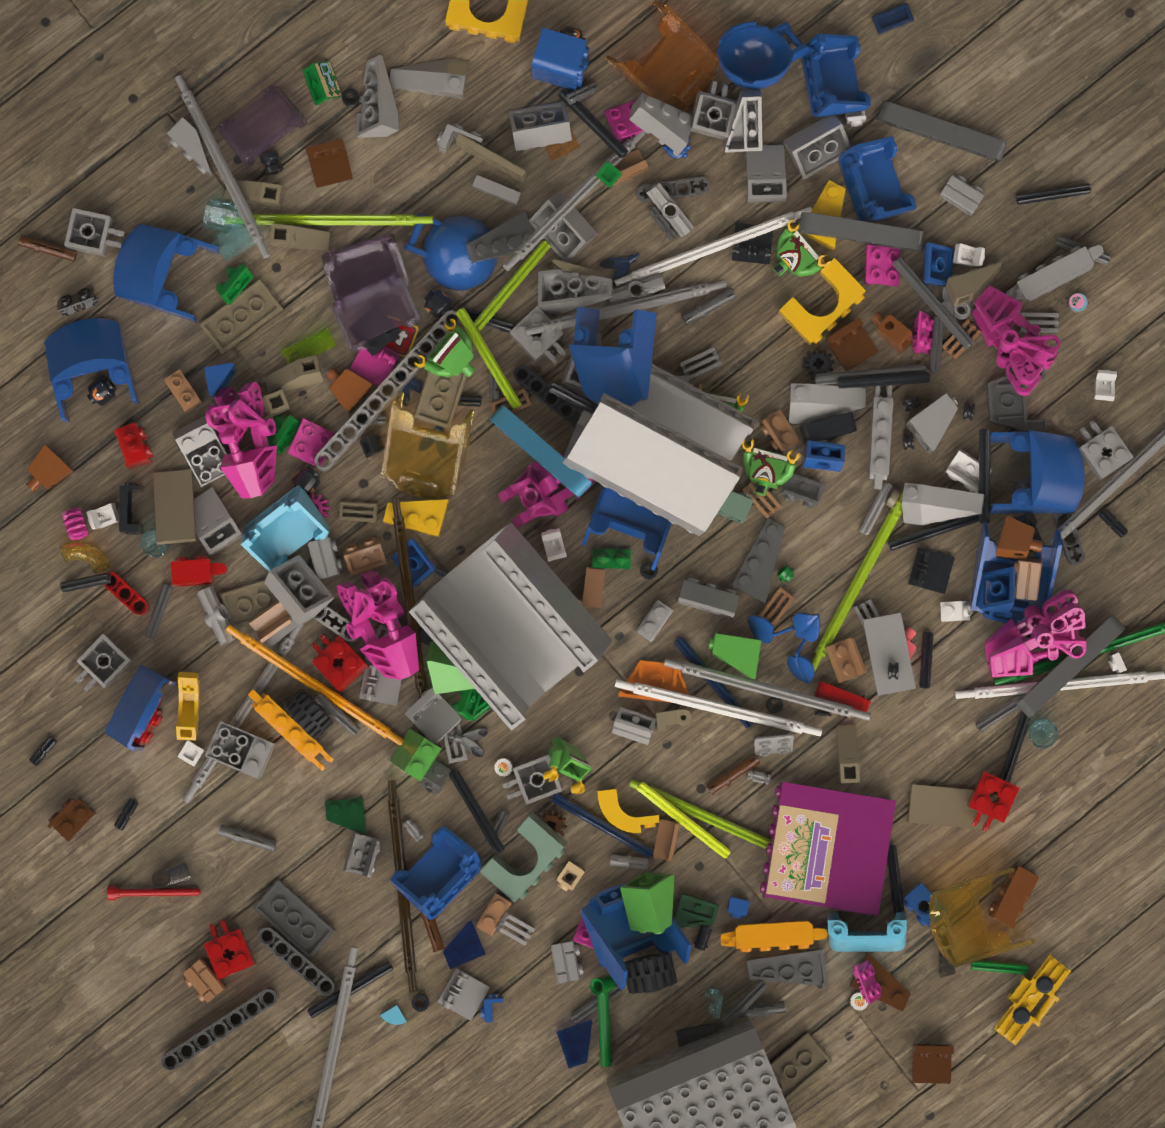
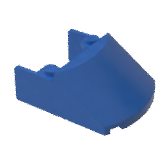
M139 224L125 239L117 255L113 275L116 297L196 323L197 318L194 315L177 310L179 300L176 294L163 288L175 253L183 256H192L197 248L219 254L220 250L215 245L181 235L177 232Z
M577 307L574 344H569V348L583 393L598 404L605 393L629 407L648 399L656 313L634 310L632 329H624L621 332L618 347L596 346L600 310Z
M101 318L79 320L61 327L44 341L50 381L54 389L61 420L65 423L69 422L64 400L70 398L74 392L71 378L108 369L110 378L115 384L123 385L128 383L132 402L140 404L119 322Z
M1032 430L1029 432L990 433V443H1010L1011 448L1015 451L1029 452L1030 488L1017 489L1012 495V504H993L990 508V514L1075 512L1083 494L1085 472L1080 450L1072 437Z
M602 486L582 545H586L590 532L602 535L606 533L608 528L644 540V550L655 555L651 570L655 571L671 522L660 515L654 514L644 506L637 505L629 498L620 496L616 491Z
M983 522L975 557L971 609L983 614L985 618L1007 623L1013 619L1015 624L1025 620L1023 614L1028 606L1035 605L1042 613V605L1052 597L1062 549L1060 530L1055 531L1052 546L1043 545L1040 553L1035 552V557L1027 556L1029 558L1042 559L1038 599L1034 601L1014 598V605L1009 613L980 610V581L982 573L1014 567V563L1019 562L1017 558L995 556L997 543L989 539L988 524Z
M140 664L121 697L104 733L133 751H143V746L133 742L135 737L140 738L142 733L145 732L162 699L163 693L159 691L164 683L177 686L178 682L152 668H147Z
M626 883L603 890L592 897L585 908L583 907L581 910L582 919L600 966H605L620 990L625 989L628 974L623 960L624 957L654 945L662 953L675 951L682 962L686 964L689 961L691 943L673 917L672 925L661 934H654L653 932L639 933V931L630 930L620 887Z

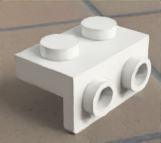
M960 449L949 464L946 473H948L952 480L963 483L967 490L978 493L979 460Z

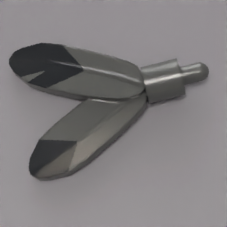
M477 728L462 735H449L448 738L452 739V741L460 742L474 756L483 757L482 749L473 741L485 737L488 730Z

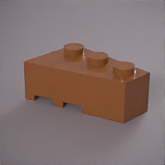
M1017 865L1015 868L1012 867L1007 875V878H1009L1008 882L1000 887L998 891L1000 896L997 902L993 901L988 910L991 912L989 914L991 918L1012 929L1015 928L1016 923L1014 922L1019 913L1022 914L1023 906L1039 879L1038 876Z

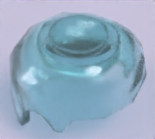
M151 528L144 532L140 539L142 550L151 557L159 558L166 554L169 548V544L157 545L156 528Z
M1039 719L1030 726L1029 738L1035 747L1046 749L1052 747L1057 741L1058 730L1051 720Z

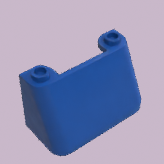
M817 34L807 44L810 48L809 52L801 57L812 115L815 117H826L864 111L871 106L870 96L865 91L859 92L853 61L861 51L858 36Z
M893 136L857 144L843 152L839 157L840 168L858 221L876 223L917 208L914 197L910 193H902L891 160L896 156L898 150Z
M444 825L433 833V846L408 872L404 869L397 870L390 879L391 883L429 920L437 917L473 880L482 867L477 852Z

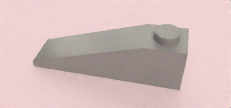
M378 55L366 63L363 79L365 90L359 100L362 106L360 113H357L356 137L358 138L387 137L399 131L398 110L383 57Z
M445 59L392 68L389 78L391 89L463 99L469 61Z
M558 269L539 271L538 307L546 315H555L575 310L577 307H585L612 298L613 280L593 275L584 276L576 272L567 273Z
M791 383L789 388L788 422L789 424H809L866 407V388L839 389L838 386Z
M905 483L902 497L903 521L907 524L923 526L930 523L982 514L984 494Z

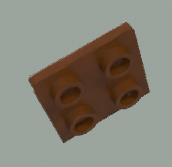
M343 138L306 147L316 188L353 179Z
M860 317L826 339V343L845 371H850L878 352L863 329V322Z
M69 798L61 806L64 809L61 812H55L48 819L50 823L47 827L55 829L68 842L96 814L80 798Z
M913 1044L912 1082L950 1084L951 1057L954 1054V1046L949 1044Z

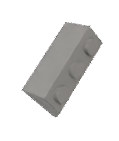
M563 101L508 111L516 151L572 141L569 119Z
M835 115L826 116L783 141L790 158L803 179L835 163L843 152L851 148L844 127Z
M561 192L555 194L532 216L529 223L537 230L567 198ZM574 207L543 239L551 245L550 247L564 262L568 263L598 233Z
M300 555L269 570L264 582L298 625L314 618L334 598Z
M688 578V581H683L677 603L733 619L739 596L736 595L734 590L726 588L725 591L717 590L718 586L707 583L704 586L699 584V580Z

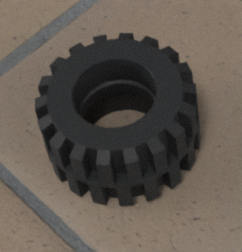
M300 688L284 703L285 710L314 739L321 736L333 724V720L328 713L304 689Z

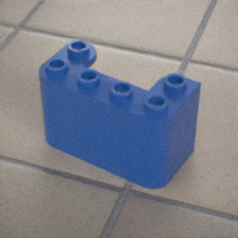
M542 28L532 61V79L573 91L582 87L584 70H587L589 60L586 59L590 48L586 46L587 40Z

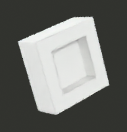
M1119 652L1109 656L1110 660L1108 662L1112 671H1116L1118 674L1127 670Z
M187 740L178 757L195 767L205 750Z

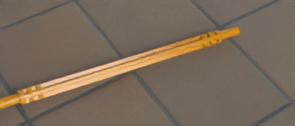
M229 624L225 631L239 639L241 644H244L247 648H250L253 652H256L316 693L320 692L334 705L382 737L389 738L399 746L402 745L404 739L392 732L390 727L364 712L261 644V642L255 640V638L249 636V634L245 635Z

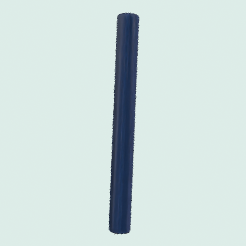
M683 637L675 640L674 644L690 663L708 668ZM705 679L725 704L741 707L722 683ZM739 719L747 729L754 724V722Z
M556 793L552 797L551 801L644 856L650 858L653 854L654 849L562 795Z

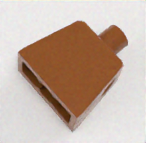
M878 312L871 321L878 326V335L900 355L913 342L912 331L891 314L885 318Z
M332 368L326 374V377L333 382L329 390L349 414L373 388L370 382L347 368L342 374L335 368Z
M44 445L27 469L33 477L26 485L33 492L41 485L49 490L74 471L47 445Z
M1006 516L995 556L1026 559L1029 550L1041 552L1043 541L1032 539L1035 531L1033 527Z

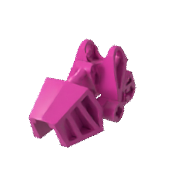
M989 285L974 303L976 308L972 312L973 318L981 331L987 347L994 345L997 349L996 364L1000 368H1006V376L1016 393L1027 396L1040 382L1042 376L1039 374L1042 370H1049L1055 362L1057 351L1060 348V339L1055 335L1039 336L1040 326L1031 325L1020 314L1022 303ZM1015 323L1027 330V333L1022 338H1019L1017 332L1012 330ZM1048 340H1055L1057 346H1047L1046 342ZM1011 367L1013 368L1015 375L1011 374L1009 370ZM1021 383L1023 385H1028L1027 390H1025V388H1020Z
M257 382L246 383L238 393L240 397L238 400L233 387L221 388L214 397L218 407L216 404L208 405L205 413L207 424L218 431L220 442L222 444H229L231 454L224 455L220 468L242 499L262 495L275 482L277 445L269 447L267 436L275 434L276 425L272 418L262 419L264 416V405L261 389ZM250 427L255 449L241 452L239 442H242L245 431Z
M535 461L526 467V471L509 488L503 490L497 496L503 504L519 495L520 502L527 508L526 511L512 520L516 528H519L539 516L553 515L557 517L569 510L565 500L574 496L576 501H578L590 487L579 498L568 488L549 498L548 495L559 488L557 484L561 482L555 477L553 478L552 474ZM587 478L592 485L596 482L593 479Z
M369 570L361 574L365 590L362 588L357 590L356 585L349 582L338 585V595L349 616L352 618V622L346 625L347 632L352 639L362 636L366 646L359 650L384 677L397 680L404 679L418 672L416 633L409 625L404 627L400 625L398 618L404 615L401 604L397 601V591L392 581L388 577L381 579L379 573ZM368 618L383 624L385 623L389 630L388 636L377 639Z
M1063 590L1047 600L1042 605V613L1037 606H1028L1023 614L1025 620L1015 624L1013 619L1009 620L984 642L987 666L992 677L1032 675L1033 662L1047 657L1050 660H1056L1059 656L1058 648L1075 659L1082 657L1086 653V640L1084 637H1080L1079 629L1085 628V613L1081 605L1078 604V599L1072 590ZM1069 597L1071 600L1067 601L1065 598ZM1056 606V610L1053 613H1048V607ZM1032 633V637L1025 640L1024 636ZM1038 646L1040 648H1045V650L1031 652V650L1037 648ZM1075 646L1082 647L1081 652L1077 654L1072 653V649Z

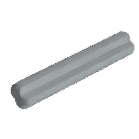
M887 482L883 484L882 490L879 491L859 530L862 534L869 535L893 489L891 484Z

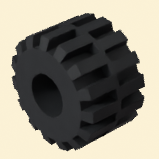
M657 953L625 962V968L628 971L626 979L628 993L655 992L677 983L671 953Z

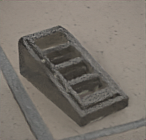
M943 935L939 936V977L942 978L956 973L946 937Z

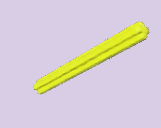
M641 782L638 785L637 790L720 856L726 859L730 855V849L646 783Z

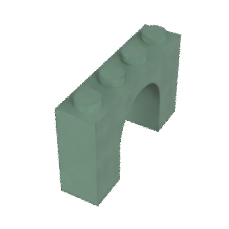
M533 812L517 831L535 847L538 855L536 867L529 871H518L495 854L480 871L514 903L518 898L523 900L529 893L527 888L531 884L535 886L541 879L539 876L544 870L547 873L554 865L551 861L555 857L559 859L566 851L564 846L567 842Z

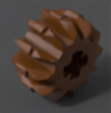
M551 809V816H548L546 810L543 811L546 816L545 818L538 815L545 823L548 820L556 822L557 826H554L556 828L554 831L562 836L565 835L560 828L567 829V825H561V822H565L566 818L558 819L562 814L561 812H558L556 817L554 816V809Z

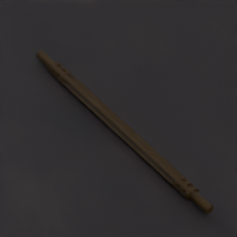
M392 498L394 518L392 519L394 522L407 624L416 633L419 671L414 673L415 686L418 689L420 699L422 693L426 691L427 684L418 622L409 613L415 606L406 530L404 516L401 513L400 499Z
M388 780L390 799L388 800L396 872L397 870H406L396 782L395 780ZM397 889L405 973L408 976L409 993L417 992L415 978L417 969L410 903Z

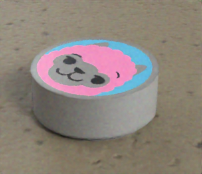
M1081 293L1073 294L1068 300L1069 309L1075 313L1082 312L1088 305L1086 296Z

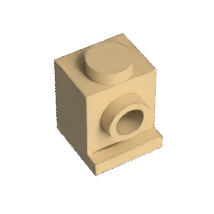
M568 861L556 879L559 882L557 886L566 892L568 889L572 891L585 871L571 861ZM568 873L573 875V879L571 881L566 880V875Z

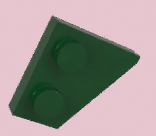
M364 798L325 801L327 821L359 834L367 835Z
M682 893L674 920L680 928L714 924L719 904Z

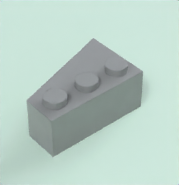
M741 89L729 138L725 139L723 143L724 152L763 151L762 98L760 89Z

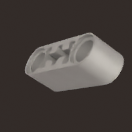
M324 607L322 616L314 617V619L349 642L357 640L346 637V625L342 628L341 633H339L338 631L341 628L336 625L331 627V621L326 619L323 622V619L327 617L330 611L331 614L329 616L333 619L338 617L340 624L344 625V622L350 623L329 607Z

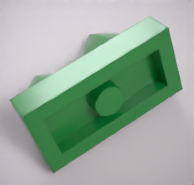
M243 264L239 267H227L226 274L229 279L226 282L216 284L217 293L228 305L233 303L254 277Z
M290 415L273 416L279 431L275 432L274 435L267 436L269 447L277 445V454L280 456L296 435L301 424Z
M593 548L592 568L630 569L631 550Z
M476 689L459 691L462 695L461 700L450 706L466 720L473 721L482 696Z

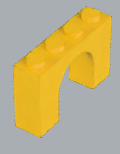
M450 0L445 24L449 26V29L454 31L464 29L467 30V33L473 35L482 33L491 39L501 37L504 38V41L510 43L520 42L529 0H508L504 15L494 22H482L476 19L470 11L471 0Z
M835 258L830 265L825 266L819 273L837 294V307L831 314L822 317L811 315L794 297L778 312L809 346L813 342L817 344L824 337L822 335L824 331L828 330L830 332L838 324L836 320L840 316L842 318L846 317L852 311L850 307L854 303L858 305L865 298L863 295L866 290Z

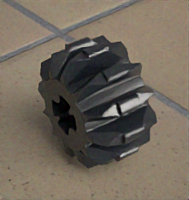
M815 348L814 355L808 351L807 355L809 358L803 357V361L808 364L802 365V369H809L805 372V375L807 376L812 373L811 380H814L816 374L833 372L834 370L828 366L834 364L833 360L828 361L832 355L829 353L825 357V349H822L819 354L818 349ZM816 360H819V363L822 362L823 364L821 365L820 369H816L817 366L814 367L813 365L815 364Z

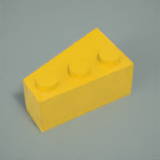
M828 180L811 213L841 217L846 189ZM800 233L831 251L835 248L836 238Z
M449 499L400 502L405 529L439 538ZM388 503L383 522L394 525L392 519L394 518L393 504Z

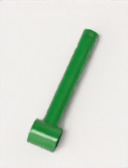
M609 974L594 978L590 982V989L593 994L597 995L599 1062L601 1067H610L613 1062L611 1057L609 992L614 990L615 981Z

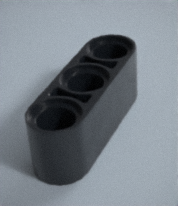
M853 412L799 427L804 445H806L807 440L820 442L858 431Z

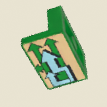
M330 61L313 63L302 70L315 106L321 105L329 99L342 97V92Z

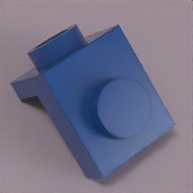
M488 994V998H484V1006L480 1007L481 1018H485V1023L493 1022L492 1003L504 1002V997H499V994Z

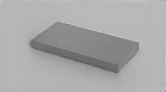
M901 613L863 620L877 696L916 689ZM888 662H891V664L899 663L898 680H895L894 677L888 679Z

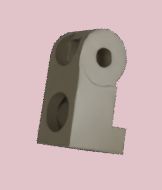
M686 709L655 713L657 733L665 732V726L676 724L679 726L688 725L692 720L691 713Z

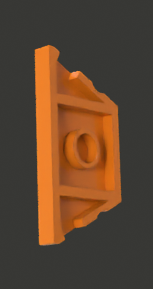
M640 660L626 681L634 684L638 682L689 695L681 670L664 666V663ZM621 689L618 697L668 702L634 694L633 691Z

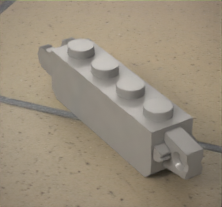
M1079 245L1070 250V255L1064 257L1062 254L1053 259L1054 263L1048 266L1045 263L1035 268L1037 272L1031 275L1027 272L1018 277L1020 281L1008 290L1006 294L1016 300L1025 299L1031 302L1092 270L1094 266L1093 260L1103 254V247L1097 245L1087 250L1086 246L1081 248Z
M892 385L886 386V398L880 397L881 386H875L874 398L872 399L868 475H870V479H874L873 489L882 490L883 480H887L889 475L893 413Z

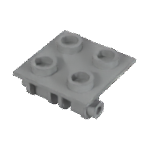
M367 661L366 664L369 667L364 671L359 699L397 706L402 679L397 680L384 677L371 662Z
M794 734L768 735V737L757 736V738L753 739L755 755L768 756L772 753L787 754L792 752Z
M456 968L437 1002L471 1021L490 987Z

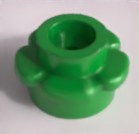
M789 565L782 567L777 573V576L780 578L779 581H790L794 577V568H791Z

